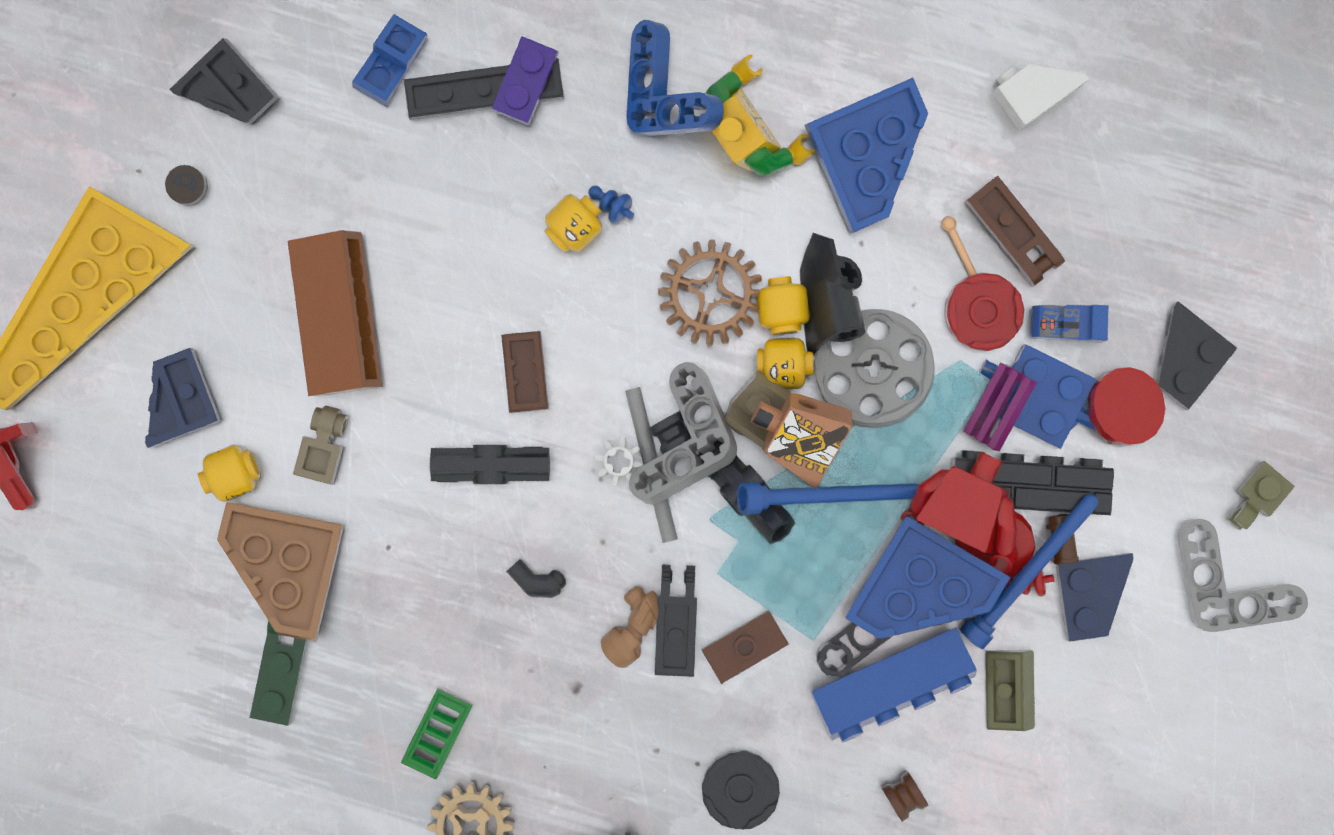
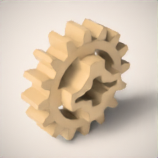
M474 782L468 784L466 792H462L461 788L455 785L452 788V798L445 794L439 797L443 808L433 807L430 814L437 818V821L429 823L427 830L437 832V835H447L445 820L448 815V819L453 823L452 835H493L488 829V820L494 814L497 822L496 835H505L504 832L514 829L513 822L505 821V817L512 810L511 807L500 808L499 803L503 797L501 793L493 798L488 796L490 786L485 785L481 792H476ZM477 801L482 803L479 808H467L463 803L460 804V802ZM463 819L467 822H471L473 819L479 822L476 829L478 834L473 830L468 834L464 832L463 827L466 823Z

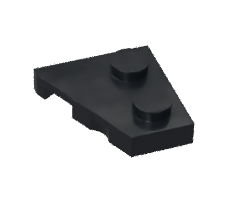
M1177 301L1171 306L1170 314L1172 315L1168 335L1164 339L1163 359L1161 366L1158 368L1156 383L1162 392L1185 410H1189L1237 350V347Z

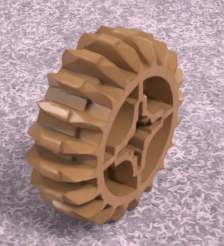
M714 239L709 240L707 252H702L698 241L693 242L695 255L691 257L686 249L681 248L679 255L684 262L681 265L674 259H669L667 262L668 266L675 271L674 275L662 272L660 275L661 280L671 283L670 288H658L659 296H670V301L660 304V310L668 311L673 309L675 312L666 319L667 324L672 325L680 320L683 323L677 331L680 337L686 333L688 328L694 330L691 336V342L694 344L698 342L700 333L707 334V346L713 345V334L718 333L720 334L722 344H727L729 337L726 331L732 329L736 337L740 338L743 335V331L738 325L740 321L746 326H753L754 320L746 315L747 311L758 313L760 307L758 304L752 303L751 299L756 298L760 294V289H752L751 285L762 281L760 274L750 277L747 274L756 265L753 260L748 261L743 266L739 263L745 251L739 249L735 256L731 257L728 255L731 243L725 242L722 253L715 252L716 243ZM708 261L715 262L711 274L706 279L695 280L683 277L696 264ZM726 266L730 267L739 277L743 287V297L735 295V293L730 292L724 287L722 279ZM718 274L716 282L717 292L722 294V297L718 301L714 298V303H709L707 311L704 312L705 294L699 290L703 285L708 288V283H712L715 275ZM678 288L686 290L687 293L694 295L698 299L699 309L695 320L691 319L682 309L678 299ZM717 306H732L739 309L726 322L706 325L712 309Z

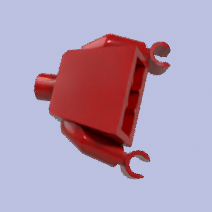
M981 451L971 472L952 466L950 470L941 469L921 482L910 503V507L900 517L901 521H904L906 516L909 518L913 516L919 524L923 526L926 524L985 553H992L995 546V551L989 561V565L992 567L996 566L999 558L1004 559L1008 563L1007 572H1011L1018 559V553L1015 550L1017 525L1014 503L1008 497L1009 490L992 483L1002 461Z

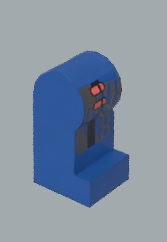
M1109 305L1032 306L1031 338L1092 343L1108 341Z

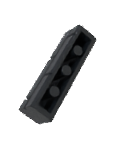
M962 450L961 458H951L950 468L956 466L971 472L980 451ZM1001 453L1000 460L1002 463L992 483L1009 490L1008 497L1013 501L1014 509L1071 513L1086 495L1092 494L1098 498V506L1091 514L1111 516L1114 469L1103 467L1102 459L1079 458V466L1063 465L1064 457L1040 456V463L1024 462L1025 454Z

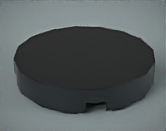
M747 750L729 751L717 757L707 768L702 782L703 803L710 816L722 826L731 829H752L766 822L776 810L780 795L779 779L772 765L761 755Z

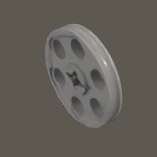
M863 310L861 312L866 330L865 334L852 340L854 349L847 356H838L832 351L834 341H828L818 349L816 356V378L824 400L827 403L851 410L853 424L863 427H886L907 419L925 402L934 381V357L925 334L910 319L889 310ZM875 321H883L890 327V332L882 340L872 339L867 333L870 324ZM915 342L919 344L922 348L920 358L912 362L902 359L899 352L905 343ZM872 360H880L881 367L886 369L880 370L878 377H871L870 371L863 368L871 366ZM836 375L846 376L851 382L848 391L840 395L832 393L828 389V382L832 377ZM904 380L914 381L919 387L918 394L910 400H904L896 393L898 384ZM874 396L882 401L883 407L879 414L867 416L861 412V402L867 397Z

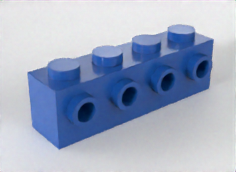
M955 627L812 691L811 694L831 740L840 738L842 742H847L864 733L862 727L876 721L878 726H882L900 717L898 711L912 705L914 710H918L936 701L934 695L949 689L950 693L954 694L972 685L970 679L976 676L977 669Z

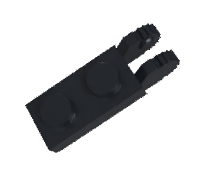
M662 564L661 596L658 595L657 602L659 614L656 626L655 675L694 677L697 597H694L695 566L687 565L684 571V584L686 585L684 597L670 596L673 571L671 570V565Z

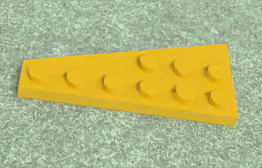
M89 186L0 338V408L10 410L194 246Z

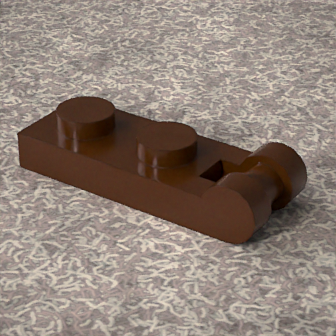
M998 175L965 201L1032 286H1036L1044 279L1043 274L1049 269H1057L1065 262L1062 254ZM1036 246L1042 256L1032 262L1026 253Z

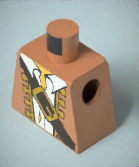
M797 393L789 394L781 410L760 401L751 418V423L768 431L765 437L764 452L812 487H818L853 427L851 410Z

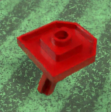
M33 422L0 428V489L14 510L22 511L34 502V496L19 473L20 463L12 448V444L38 433Z

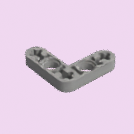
M685 362L679 364L673 369L669 379L671 391L691 439L639 467L630 477L629 487L631 493L646 504L660 503L726 467L734 460L737 454L735 438L729 424L724 421L725 415L706 373L693 363ZM688 375L694 377L691 380L694 391L699 394L697 396H693L692 392L684 387L687 384L686 377ZM704 405H710L712 413L709 420L703 424H696L694 417L697 409ZM719 440L723 443L719 447L721 453L715 455L712 453L715 449L714 442ZM698 450L704 455L699 457L696 451ZM683 457H690L692 465L689 472L683 476H677L674 470L677 461ZM667 476L670 479V482L668 483L662 478ZM649 477L655 480L651 484V492H647L644 490V488L647 487L646 480Z
M1190 519L1181 525L1178 531V542L1190 616L1198 628L1208 632H1218L1294 620L1305 613L1308 607V598L1306 593L1296 585L1277 584L1227 592L1215 527L1205 519ZM1196 525L1200 531H1206L1207 538L1202 539L1200 544L1202 552H1211V558L1198 557L1191 560L1190 553L1199 554L1197 543L1188 539V534L1194 533V526ZM1201 564L1210 565L1214 571L1213 581L1207 586H1200L1194 580V571ZM1287 591L1289 596H1294L1297 599L1296 603L1290 606V612H1288L1285 607H1269L1264 594L1269 593L1268 600L1275 601L1284 599L1285 592ZM1248 596L1254 597L1259 604L1257 615L1251 619L1243 618L1239 612L1241 600ZM1227 599H1230L1229 607L1226 603ZM1209 603L1215 609L1229 608L1234 621L1229 622V615H1218L1213 617V624L1210 625L1209 620L1201 618V612L1207 611V604ZM1269 609L1272 613V616H1268Z

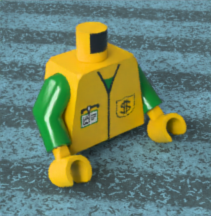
M747 55L734 64L730 72L717 80L706 91V94L714 95L721 99L724 107L723 119L720 125L711 131L737 166L748 171H754L757 175H769L792 165V163L803 165L815 153V149L809 150L803 146V143L809 136L801 134L787 148H782L749 98L740 88L741 85H746L760 76L763 71L762 68L756 72L752 71L748 65V60L753 55Z

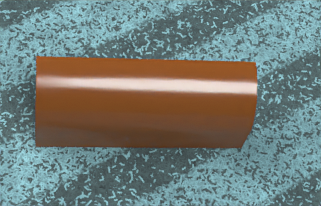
M340 230L288 240L308 396L331 395L382 387L362 232Z

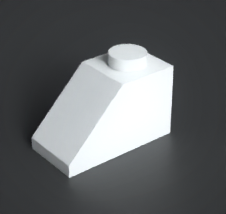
M1029 64L1022 70H1019L1015 65L996 79L1000 85L992 94L1020 131L1083 86L1089 78L1083 72Z

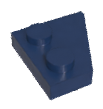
M1133 553L1080 559L1073 563L1056 564L1066 641L1071 642L1109 635L1134 560Z

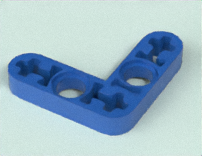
M651 20L640 21L635 26L631 37L626 115L629 129L633 132L650 136L704 132L716 129L720 125L724 114L721 99L717 96L701 92L667 95L670 32L662 23ZM651 68L653 73L652 81L648 87H645L644 77L647 70ZM677 104L679 107V116L676 122L672 124L670 121V113L672 108ZM694 109H706V112L701 114L700 117L694 115ZM650 112L655 113V119H644L645 115H648Z

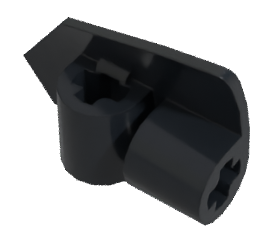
M813 233L800 267L801 285L806 287L810 314L808 322L804 324L807 352H813L814 356L818 349L826 342L855 340L863 336L866 330L859 299L852 293L862 284V274L859 267L852 259L837 255L834 239Z

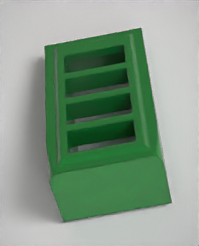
M437 688L401 763L433 779H437L473 705ZM441 704L460 713L457 720L437 711L438 705ZM433 718L451 727L450 734L429 725L431 719ZM426 733L444 742L443 748L441 749L422 740L424 734ZM417 748L437 757L436 763L434 764L416 755Z

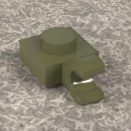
M1261 461L1237 489L1236 492L1244 498V501L1230 515L1228 521L1239 530L1242 528L1247 530L1257 518L1259 511L1266 517L1271 516L1295 486L1266 461Z

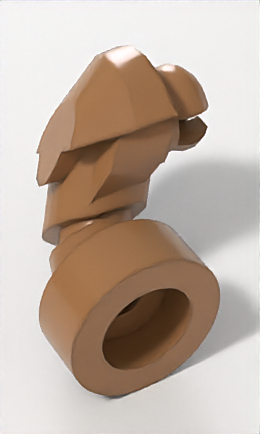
M635 586L624 595V600L631 607L628 626L625 628L615 626L601 639L603 653L617 667L627 668L640 657V645L643 642L642 636H647L649 629L653 630L659 611L657 595L654 590L646 595L642 587Z

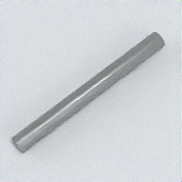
M637 387L626 390L625 393L644 465L657 458L653 437L648 430L650 425L641 388ZM649 477V478L647 479V481H648L649 489H650V492H651V491H652L651 484H652L655 480H653L652 478ZM668 498L660 503L653 504L662 542L677 540L678 537Z

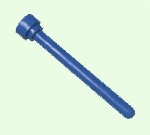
M741 482L737 491V503L742 515L760 514L762 510H767L769 505L913 499L918 484L768 489L765 485L761 486L759 482Z
M1088 494L1079 502L1006 586L990 613L978 615L974 618L970 617L959 628L969 641L982 650L994 638L992 633L996 630L994 627L996 622L1096 509L1098 498L1095 495Z

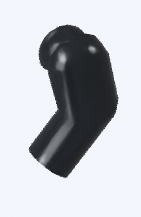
M521 559L506 571L530 597L553 598L559 595L561 589L566 585V578L560 571L552 570L548 575L534 574Z

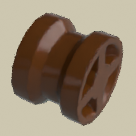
M909 772L901 775L900 781L896 784H886L881 787L901 822L908 819L910 812L913 810H923L929 806Z

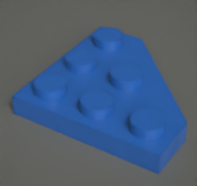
M913 77L804 125L850 233L890 216L901 180L904 179L914 153L913 148L919 132L923 128L928 116V111Z
M906 516L845 618L879 639L990 613L1010 577Z

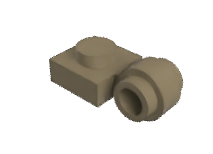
M327 405L323 408H315L310 429L316 431L317 438L303 436L293 475L330 485L334 484L343 446L330 442L335 436L342 438L348 420V415L341 414V409Z

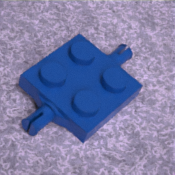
M1024 344L1016 361L1010 367L1037 383L1014 426L1059 449L1062 448L1070 430L1078 423L1098 433L1092 422L1089 421V410L1085 409L1087 397L1096 378ZM987 359L983 363V366L993 371H996L998 365ZM983 368L979 371V375L992 379L994 375ZM1018 381L1016 387L1014 388L1008 400L1009 404L1005 409L1003 415L999 416V419L1002 420L1021 382Z

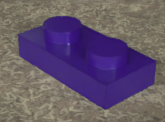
M521 36L492 110L529 126L558 57V51Z

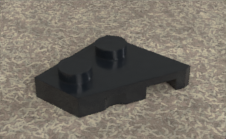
M222 38L170 88V91L175 95L185 97L249 124H252L279 98L232 43L225 38Z

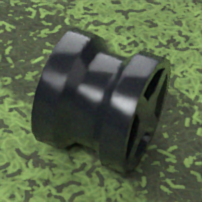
M680 411L648 428L651 435L657 437L660 441V451L662 454L691 439Z

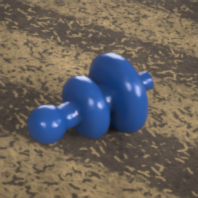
M597 185L590 187L588 191L589 197L600 201L599 208L603 213L609 212L608 219L611 223H619L625 217L630 220L633 218L634 213L630 211L632 198L629 194H622L618 197V193L615 190H609L604 193Z

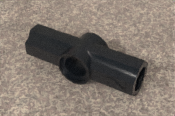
M719 440L715 441V449L712 451V453L715 455L720 454L721 452L719 447L723 443H721ZM737 455L729 465L708 476L720 488L718 490L740 517L743 515L738 508L737 491L741 482H759L761 486L765 485L770 489L751 465L746 466ZM769 505L768 509L762 510L760 514L744 515L769 545L782 541L790 534L792 527L796 524L791 514L782 505Z
M473 445V448H431V481H473V484H508V481H550V448H508V445Z

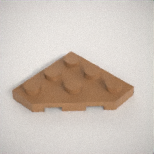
M226 502L217 541L277 635L317 642L344 529L343 526Z

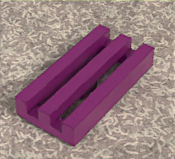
M1000 362L963 432L988 445L992 450L1000 452L1037 382L1009 365ZM1018 381L1021 382L993 437H990L989 435L999 416L1003 415L1009 404L1008 400Z

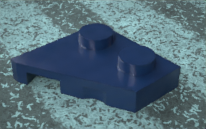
M187 348L153 361L151 378L153 391L149 398L148 411H150L148 435L145 437L147 448H153L221 421L193 348Z

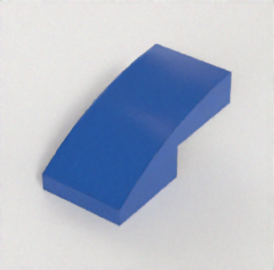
M393 14L373 43V51L353 79L352 87L386 107L427 38V33Z

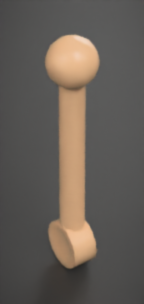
M951 216L943 218L941 227L949 232L969 276L977 274L955 229L956 220Z

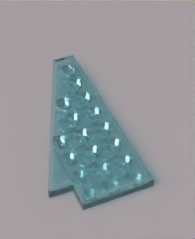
M962 360L957 361L934 376L933 385L927 399L907 419L886 427L874 428L859 425L852 427L818 487L908 483L919 485L927 479L970 417L991 380ZM917 386L900 398L904 400L914 398L919 392V387ZM881 410L877 411L876 413H874V414L871 415V416H875V415L879 414V413L881 412ZM788 469L783 470L766 481L770 489L812 488L811 485ZM912 499L782 505L791 514L796 524L792 527L787 537L771 545L768 544L744 515L740 517L730 505H727L713 514L709 521L738 540V543L716 574L812 641H815Z

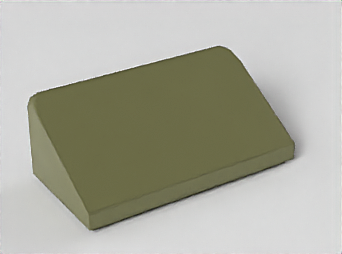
M1033 650L986 651L987 730L1028 731L1034 729Z

